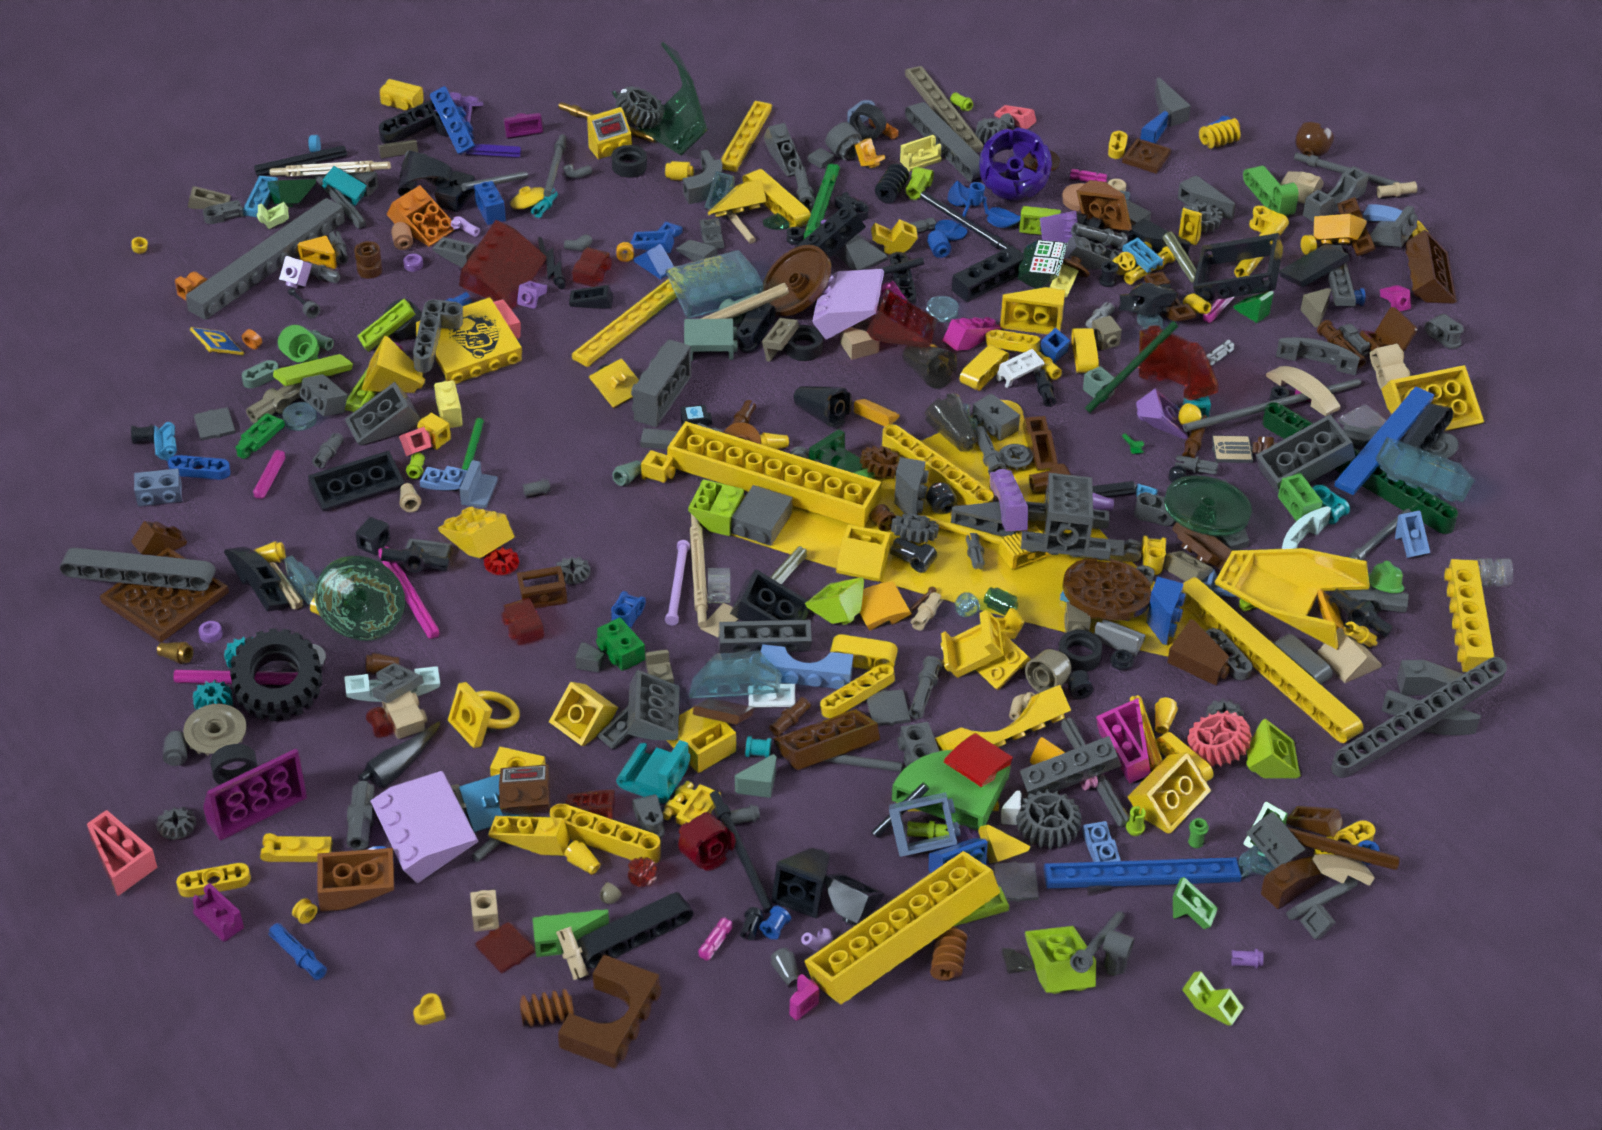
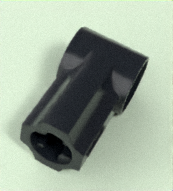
M899 537L893 541L890 549L891 555L909 562L911 567L920 573H924L938 556L936 549L929 544H923L920 547Z

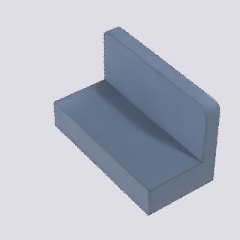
M471 461L460 487L461 505L486 508L490 501L498 477L482 474L480 461Z

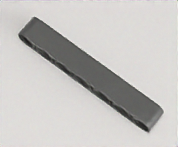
M925 102L905 108L907 120L924 137L934 135L936 137V145L941 144V154L968 181L981 178L979 172L980 156Z
M82 548L68 549L59 566L61 573L71 578L205 591L209 588L216 570L207 561Z

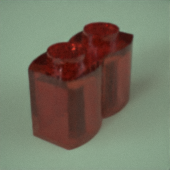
M587 247L573 268V282L596 287L599 282L603 281L605 272L611 268L612 259H610L609 252Z
M530 598L503 605L504 612L501 613L504 626L508 625L510 639L515 640L518 646L544 638L543 624Z

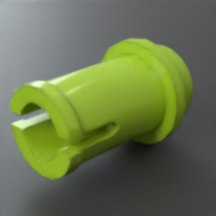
M957 92L953 93L950 97V102L959 106L962 111H970L973 107V101L969 97L965 98Z
M421 453L412 454L411 462L406 468L408 476L412 479H417L423 474L422 466L425 457Z
M1140 806L1131 808L1129 822L1126 823V830L1132 836H1139L1145 830L1144 817L1146 811L1142 808L1141 814H1139Z

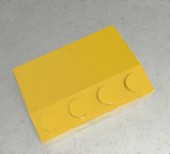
M1465 365L1390 380L1381 389L1391 414L1416 386L1434 394V399L1430 404L1452 408L1453 418L1445 431L1484 423Z

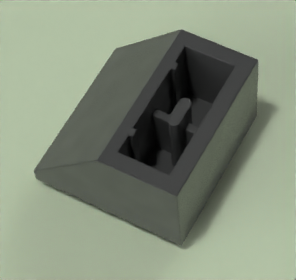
M900 457L896 470L894 503L905 515L908 513L922 514L924 501L921 500L926 499L928 486L924 485V483H927L929 471L925 470L926 461Z

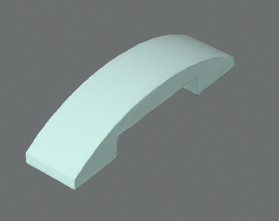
M1327 506L1314 510L1294 523L1284 538L1282 549H1296L1297 544L1308 532L1318 535L1328 524L1331 508Z
M438 666L414 669L415 673L423 676L424 683L410 690L411 693L415 692L417 696H420L440 687ZM368 674L344 677L347 697L362 701L382 702L373 697L372 689L383 682L378 679L368 680Z

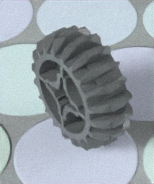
M625 87L619 93L615 103L616 108L621 107L623 109L625 117L630 123L641 128H655L656 125L661 123L665 112L664 105L661 104V100L656 98V95H652L651 92H647L639 87Z
M1047 789L1045 793H1041L1039 790L1035 795L1029 793L1027 799L1023 798L1021 810L1016 815L1019 833H1023L1024 839H1030L1031 845L1038 843L1040 848L1043 845H1047L1051 849L1053 845H1056L1060 849L1062 843L1069 845L1071 840H1075L1081 828L1082 816L1079 813V806L1075 805L1074 799L1067 800V795L1061 796L1058 794V791L1050 793Z

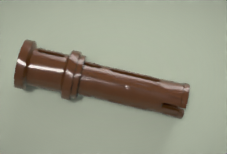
M1325 320L1318 326L1317 333L1320 336H1324L1327 342L1343 347L1360 357L1358 368L1365 365L1367 359L1344 338L1343 332L1337 330L1330 320Z

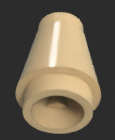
M403 484L400 489V507L406 512H415L421 505V498L411 484Z

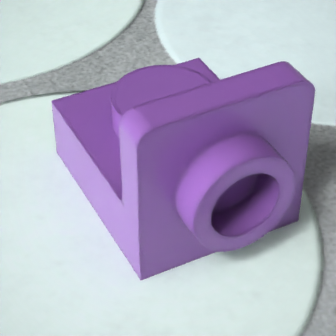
M532 281L519 285L517 304L533 309L536 308L539 296L547 292V285Z

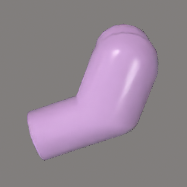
M457 216L451 221L452 228L461 229L474 237L479 235L480 229L464 218Z
M823 928V932L818 931V937L811 933H805L801 941L812 950L819 951L833 941V935L829 929Z

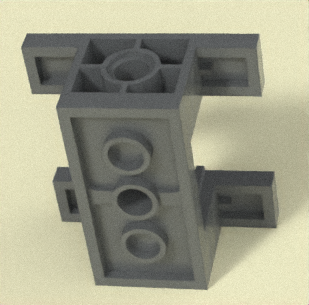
M1049 473L1045 502L1026 501L1028 505V521H1046L1044 533L1022 531L1021 549L1029 552H1048L1052 555L1068 554L1072 557L1085 556L1097 558V560L1110 559V541L1090 539L1092 528L1101 529L1108 528L1109 511L1093 509L1092 478ZM1065 530H1071L1072 532H1071V533H1064L1063 531H1065Z

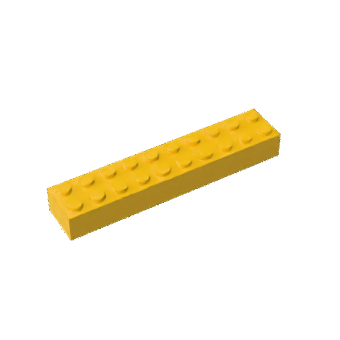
M686 421L667 447V455L674 457V467L678 470L729 486L742 488L748 492L753 485L793 497V506L859 527L866 526L870 519L871 511L881 500V481Z

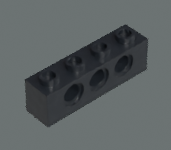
M845 204L796 247L814 245L822 249L830 258L866 226L856 212L848 204Z
M1013 246L1001 250L952 276L951 291L965 302H969L1026 273L1027 256Z

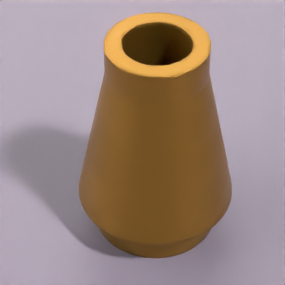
M187 642L160 643L157 647V654L176 663L184 664L191 661L193 647Z

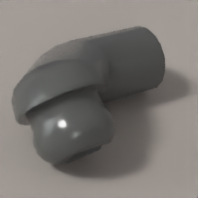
M572 164L563 167L565 176L580 179L592 174L590 165L580 169H574Z
M584 234L575 241L566 239L564 249L584 251L592 244V237Z

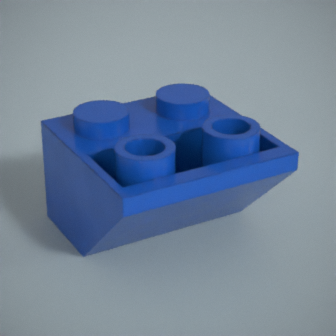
M1157 577L1151 592L1147 624L1160 642L1167 645L1169 638H1174L1177 629L1175 622H1180L1183 609H1180V606H1183L1186 594L1182 593L1183 583Z
M972 838L929 853L928 870L930 873L934 872L962 851H965L986 865L988 842L986 839Z

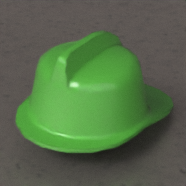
M291 325L280 333L278 338L279 349L291 360L297 363H305L319 359L317 339L304 327Z
M1386 560L1383 563L1377 564L1371 574H1368L1370 585L1380 591L1400 593L1404 590L1402 571L1392 565L1390 561Z

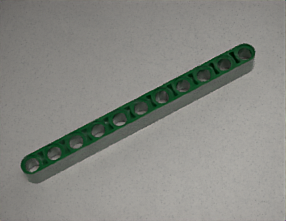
M1276 402L1268 403L1265 406L1262 422L1266 429L1283 439L1313 424ZM1354 448L1355 458L1360 451ZM1355 458L1336 467L1334 470L1342 474ZM1379 464L1362 485L1403 511L1406 509H1410L1412 512L1420 511L1423 523L1439 533L1450 534L1453 532L1458 516L1456 508L1384 465Z

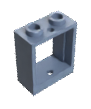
M946 792L889 805V813L900 857L957 844V837L961 836L958 822H953L951 813H955L953 799H948ZM942 803L949 835L908 843L901 811Z

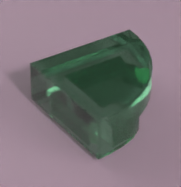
M779 213L763 219V226L773 230H784L790 228V222Z

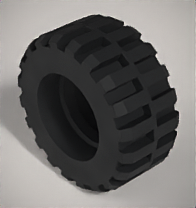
M269 628L270 632L263 633V630L256 632V637L252 638L249 636L244 640L245 645H239L236 649L237 656L232 657L230 677L234 693L240 705H243L250 714L255 712L257 718L265 719L266 716L269 717L270 721H277V718L283 717L284 720L291 719L290 715H301L304 707L309 709L314 704L313 698H318L323 679L317 650L313 648L312 643L308 639L303 640V635L298 632L291 634L290 629L285 628L282 631H277L276 628ZM272 661H287L299 669L297 677L289 685L278 689L265 688L255 682L254 679L258 670Z

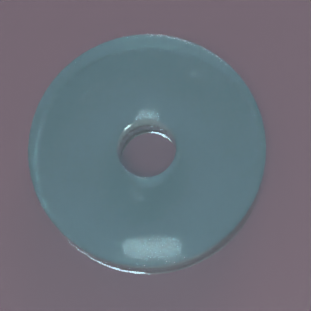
M936 296L928 301L926 312L928 317L934 321L950 322L958 316L959 305L951 297Z
M297 402L284 409L283 420L287 428L302 431L315 425L317 422V412L308 403Z

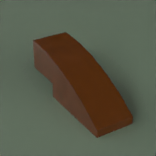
M1046 416L1025 418L1023 430L1027 446L1033 453V463L1037 471L1050 470L1058 464L1051 430H1048Z

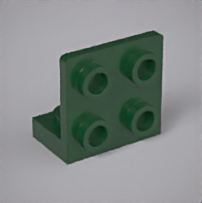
M840 429L809 448V460L851 473L865 469L860 464V458L845 449V432Z

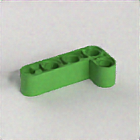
M1263 165L1243 171L1245 184L1265 207L1285 216L1295 213L1299 192L1294 182L1280 185Z

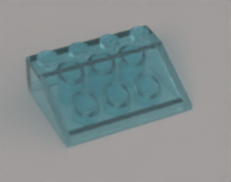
M739 250L676 266L665 271L687 319L719 310L721 303L726 299H732L735 302L753 293L759 294L763 289V283L756 269Z

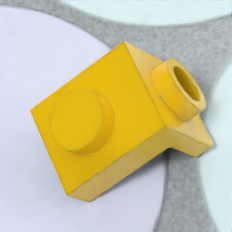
M1010 608L1005 617H995L999 621L1000 631L1009 639H1015L1024 625V620L1014 608Z

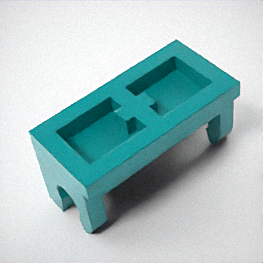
M336 166L331 168L322 181L324 188L330 185L350 197L354 206L364 196L367 186Z

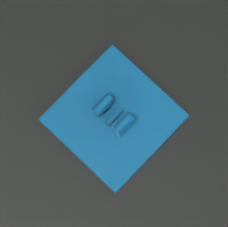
M500 774L459 786L474 832L490 828L495 816H503L500 810L499 799Z

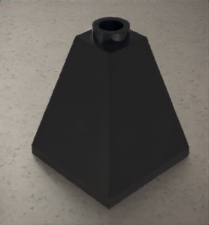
M809 848L778 861L771 902L817 919L830 854L821 849Z

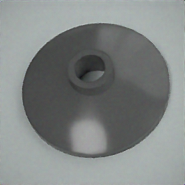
M1442 433L1422 460L1437 462L1448 459L1458 450V440L1451 434Z

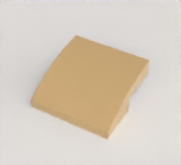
M1332 854L1314 855L1312 858L1322 874L1341 883H1344L1349 875L1370 886L1375 878L1364 863L1355 859Z

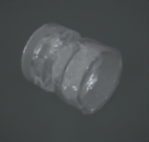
M1477 558L1482 587H1491L1493 583L1497 587L1511 586L1513 564L1510 558H1496L1494 562L1491 558Z

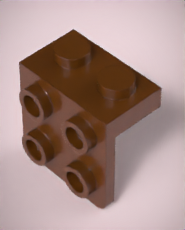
M1391 307L1375 332L1362 330L1359 335L1366 342L1370 343L1369 350L1373 351L1375 348L1398 344L1404 352L1417 333V327L1397 308Z

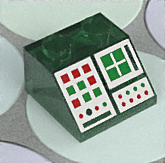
M1036 240L1032 244H1028L1023 251L1024 258L1019 266L1017 279L1034 289H1038L1059 277L1068 244L1047 240Z

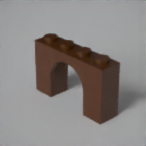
M603 955L593 972V988L623 1000L629 1007L628 1011L619 1020L603 1024L595 1023L569 1013L558 1032L559 1048L616 1069L620 1060L623 1061L626 1058L631 1040H636L640 1031V1024L643 1020L646 1021L648 1019L653 1001L659 999L662 986H660L659 974Z

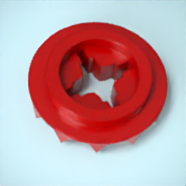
M504 547L500 550L495 549L486 554L484 566L488 572L495 575L510 574L519 566L518 554L513 552L512 548L507 550Z

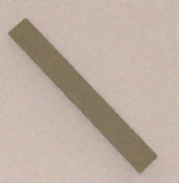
M918 66L906 69L905 76L929 107L976 153L981 152L984 147L983 143L924 68Z

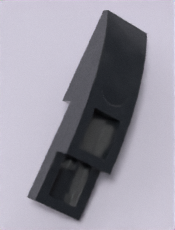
M245 546L224 550L226 557L243 585H251L267 612L286 609L289 602L279 588L281 579L273 567L261 555Z

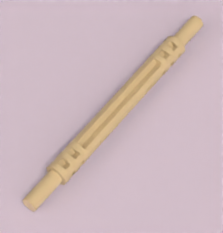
M356 161L286 166V168L270 169V175H286L287 177L327 175L333 166L347 174L374 172V170L390 169L391 163L389 161Z
M691 514L690 543L694 604L698 617V626L704 628L707 626L706 611L708 610L703 528L700 526V522Z

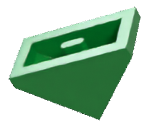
M1268 291L1246 297L1233 307L1239 313L1258 323L1269 315L1274 293L1273 291Z

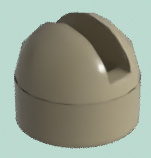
M608 882L600 891V899L606 904H614L622 895L617 887Z

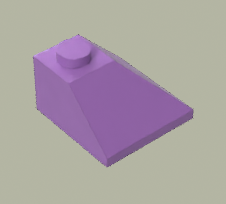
M1156 388L1136 402L1137 415L1143 422L1146 421L1152 427L1180 438H1188L1183 425L1178 421L1180 408Z

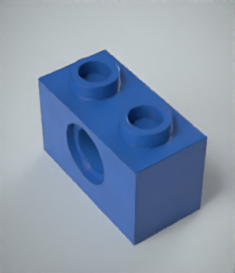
M493 181L474 185L475 202L487 225L506 221L504 201Z

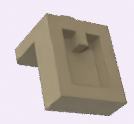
M669 651L647 652V673L674 684V677L669 662Z

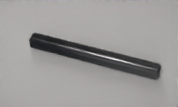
M338 146L254 166V170L257 176L270 174V169L307 165L313 162L319 163L347 156L345 146Z

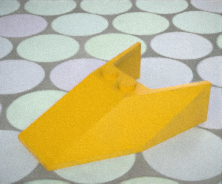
M1304 548L1232 551L1215 580V585L1336 650L1339 645L1335 622L1307 616L1317 598L1318 590L1335 591L1336 588L1339 590H1363L1370 587L1367 561Z

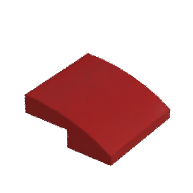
M974 733L957 745L945 757L943 763L978 786L983 787L995 780L997 772L1010 766L1013 757Z

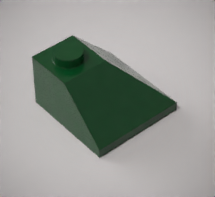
M316 179L267 181L274 204L284 202L287 207H293V203H299L316 184Z

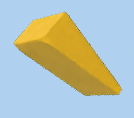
M1183 208L1178 236L1190 242V244L1197 245L1201 236L1202 213Z

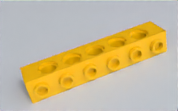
M1451 559L1449 568H1445L1444 579L1448 581L1447 597L1451 598L1449 611L1453 613L1452 629H1456L1455 646L1459 648L1457 661L1461 662L1462 672H1468L1489 658L1494 657L1478 560Z

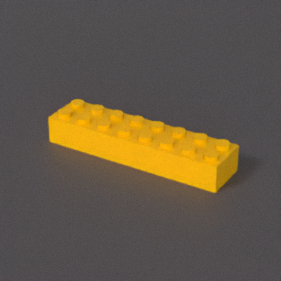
M962 851L806 959L805 964L812 980L815 981L822 991L840 1005L850 1000L858 992L870 986L885 973L891 971L895 966L911 957L922 947L931 943L935 938L951 929L952 926L998 895L1000 890L993 870L965 851Z

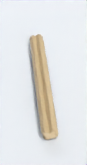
M782 283L700 319H731L789 293L788 287L785 283Z

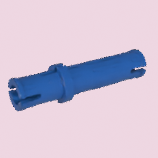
M276 923L269 929L268 935L294 958L299 968L305 969L314 980H320L325 976L326 966L319 962L314 952L306 949L282 924Z

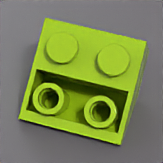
M703 479L688 507V511L708 531L730 536L731 518L744 499V489Z

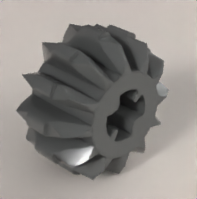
M983 118L982 121L978 122L976 136L982 143H986L995 133L1007 129V125L1004 124L1003 120H998V118Z

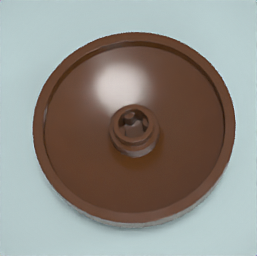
M802 245L788 251L773 264L763 281L761 292L785 283L789 290L787 295L769 302L770 305L775 306L776 315L791 316L797 314L816 301L829 281L831 274L830 259L819 247Z

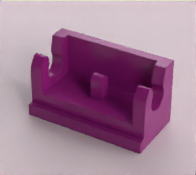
M211 883L204 886L205 896L201 900L197 895H194L193 904L195 909L193 914L222 942L227 941L244 929L240 911Z

